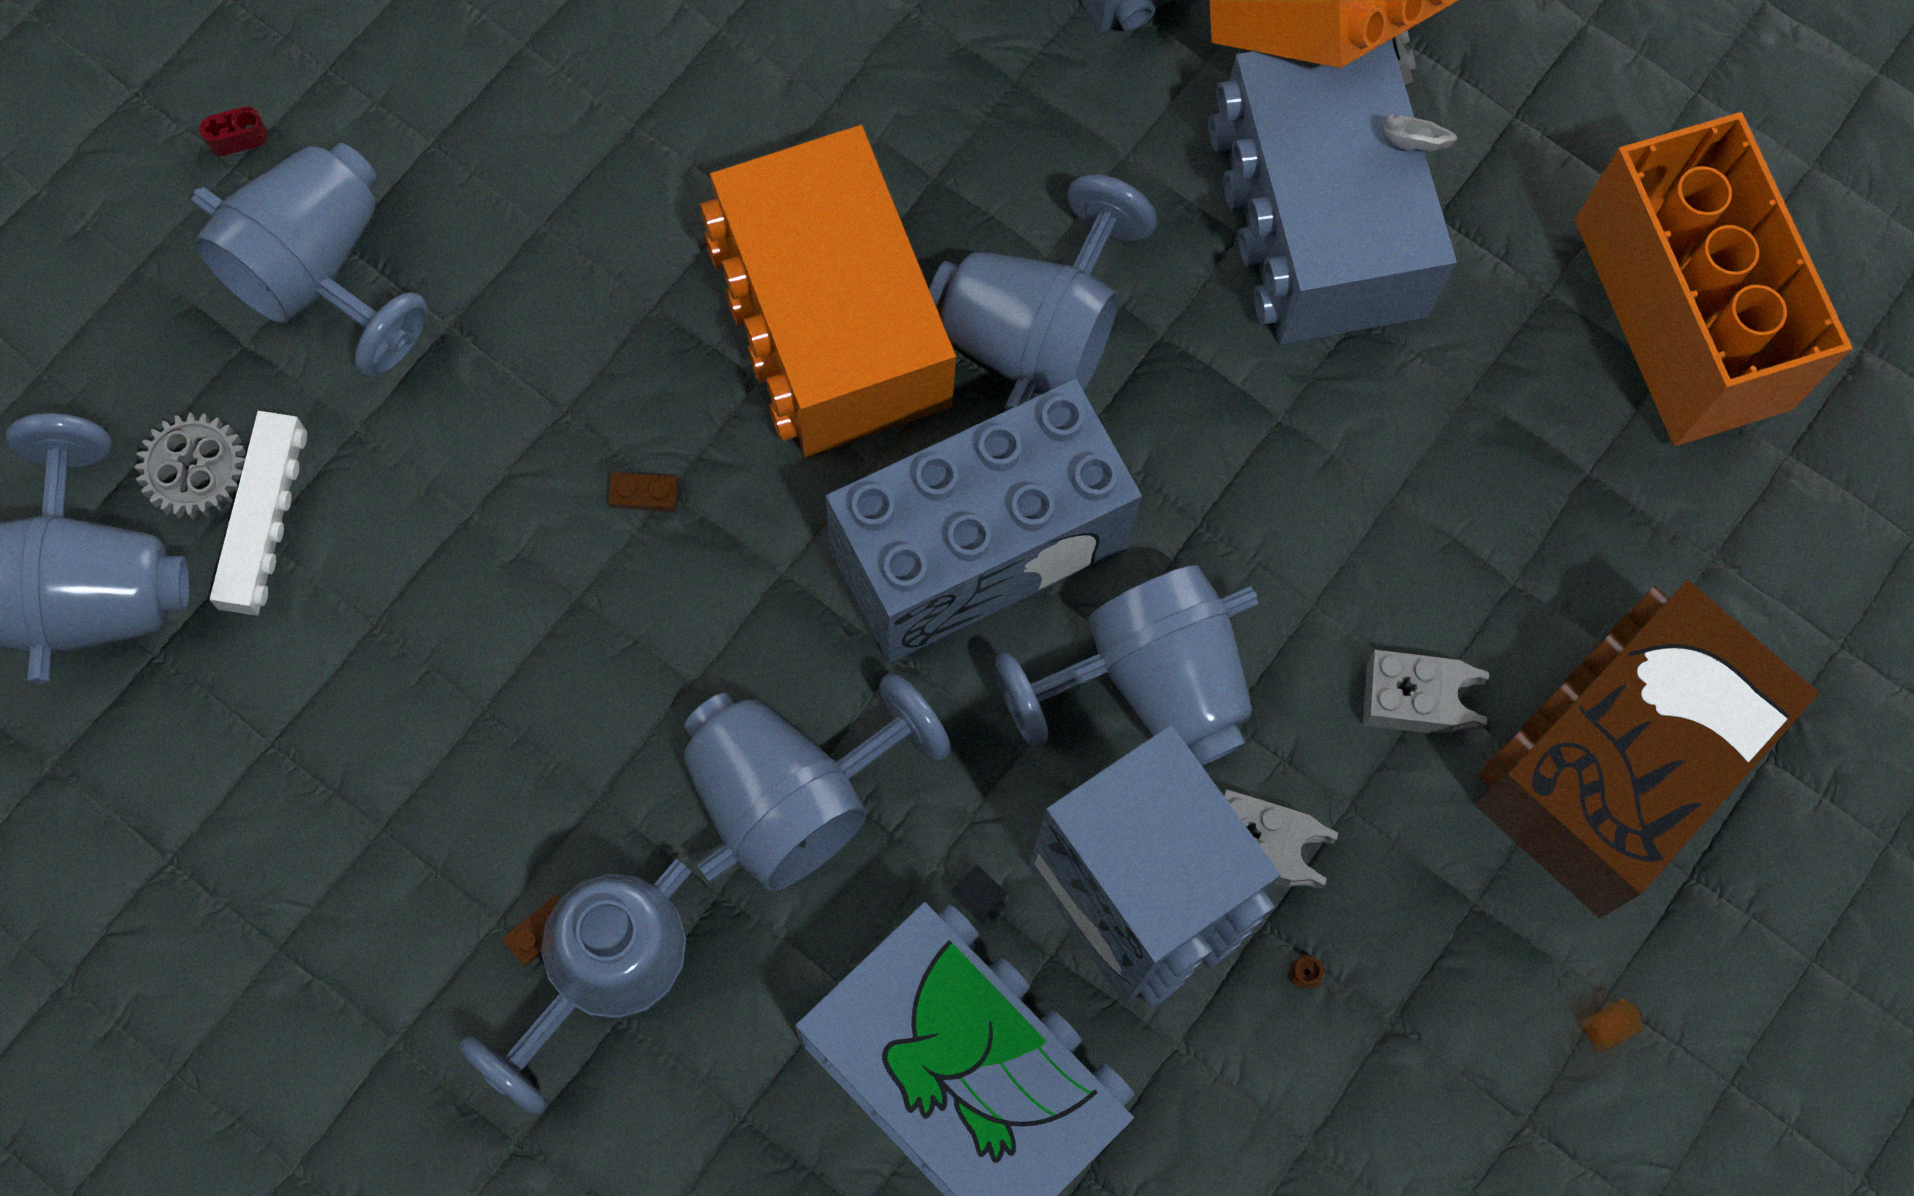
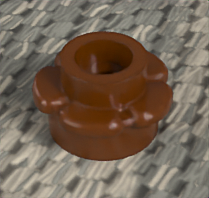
M1312 955L1300 956V959H1295L1290 965V973L1293 975L1292 981L1299 988L1308 987L1309 989H1314L1321 984V977L1324 976L1322 963ZM1308 969L1310 975H1305L1304 970Z

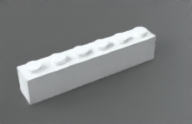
M264 411L257 412L209 599L218 610L258 616L260 606L266 604L268 597V587L266 586L268 574L274 572L276 565V556L274 554L276 542L282 540L284 533L283 514L284 511L289 510L292 494L289 491L291 482L296 480L299 473V461L297 460L299 450L305 447L307 441V431L296 416Z

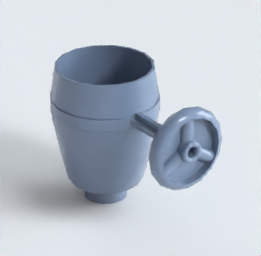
M337 143L331 151L314 145L305 147L245 184L230 196H227L223 201L206 188H197L190 200L210 215V218L194 239L195 248L202 261L216 278L251 309L269 320L283 324L291 321L316 300L323 297L365 328L355 351V367L367 378L379 377L392 370L412 349L427 319L428 306L420 294L403 293L391 299L376 312L334 282L368 226L375 210V200L369 188L377 181V175L367 160L356 150L344 143Z
M1086 174L1072 181L1067 192L1070 208L1081 221L1092 228L1074 266L989 252L970 253L960 265L944 261L937 270L929 291L940 314L948 338L953 345L1015 384L1005 409L1010 410L1029 401L1032 394L1038 393L1042 395L1074 379H1077L1083 391L1086 390L1107 344L1119 300L1118 290L1093 277L1091 273L1109 237L1123 241H1139L1151 236L1158 224L1154 206L1144 194L1132 185L1117 178L1101 174Z
M55 413L33 414L17 419L7 428L5 433L7 446L17 456L46 466L42 516L0 522V649L29 652L27 682L36 683L37 685H44L46 682H50L52 654L85 649L155 633L166 622L168 611H186L189 601V570L185 556H167L164 544L154 535L63 518L67 468L85 467L101 462L110 454L112 440L111 436L98 424L85 418Z
M1197 565L1187 566L1136 586L1096 609L1088 617L1099 653L1093 657L1030 684L1023 669L1012 654L1006 652L997 654L993 660L995 676L1016 726L1030 746L1043 747L1048 742V729L1039 703L1107 673L1153 736L1172 724L1202 766L1243 747L1246 742L1238 726L1250 718L1252 706L1229 618L1259 605L1257 595L1249 586L1223 599H1219L1216 591Z
M893 673L884 675L880 681L879 690L894 720L837 763L760 700H742L735 703L729 694L722 693L701 704L688 717L684 725L685 730L692 737L685 749L684 763L720 839L725 844V846L697 866L705 880L709 883L738 862L765 888L772 892L784 889L802 880L838 853L857 833L867 815L865 806L849 781L851 777L906 736L920 752L932 760L943 761L950 754L951 745L949 737L942 723L922 695L902 676ZM806 839V847H799L798 845Z
M675 859L654 885L635 876L607 874L582 881L559 899L545 923L541 950L548 979L557 989L559 995L504 1058L492 1048L489 1049L477 1038L471 1036L464 1038L460 1042V1054L500 1094H506L532 1115H539L544 1112L547 1106L546 1098L520 1072L575 1008L590 1016L621 1019L649 1010L671 991L683 969L687 940L679 912L669 899L692 871L682 862Z

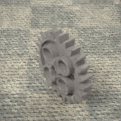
M189 413L185 422L178 415H175V425L170 426L166 421H162L164 431L160 433L152 429L151 433L155 439L153 441H142L148 450L137 452L136 454L144 462L135 465V469L142 474L136 480L141 486H145L141 492L146 498H150L149 501L155 508L161 505L160 509L166 515L173 510L178 519H181L185 511H187L189 517L194 520L198 510H201L206 517H209V507L214 506L218 511H222L221 500L233 502L229 493L231 490L235 492L238 490L239 485L236 481L241 478L242 471L240 469H243L245 458L242 457L247 454V451L243 445H240L242 440L237 434H233L234 431L229 424L223 426L218 417L210 423V419L205 413L202 414L199 421H197L193 413ZM181 443H187L182 451L174 452L176 446ZM219 449L215 457L206 458L211 450ZM177 474L173 482L165 483L169 475ZM210 480L207 487L197 489L200 482ZM188 485L187 491L185 493H182Z

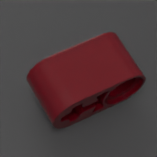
M249 106L208 116L201 122L199 127L200 134L209 150L217 156H226L258 147L268 137V130L259 112ZM249 125H254L250 129H245Z

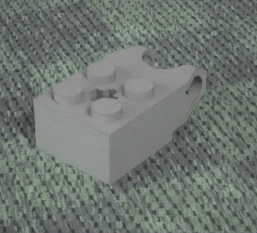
M1374 650L1367 660L1363 726L1448 734L1464 729H1483L1487 725V717L1465 708L1458 699V689L1471 685L1485 684L1486 680H1489V672L1474 668L1456 659ZM1398 687L1403 688V689L1407 692L1408 695H1407V696H1404V695H1403V691H1402L1401 689H1397V688H1398Z
M1226 789L1223 796L1281 874L1275 883L1286 887L1306 885L1322 889L1327 878L1305 864L1301 856V847L1306 843L1325 842L1334 844L1339 833L1325 827L1309 814Z

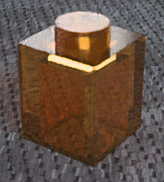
M1622 998L1580 1021L1598 1053L1613 1047L1644 1029L1640 1023L1642 1019L1639 1011L1632 1003H1628L1626 998Z

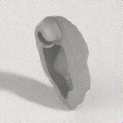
M1391 114L1386 118V123L1384 124V134L1389 141L1406 151L1416 149L1427 152L1438 151L1452 147L1457 140V136L1453 132L1427 120L1401 115L1395 118V114Z

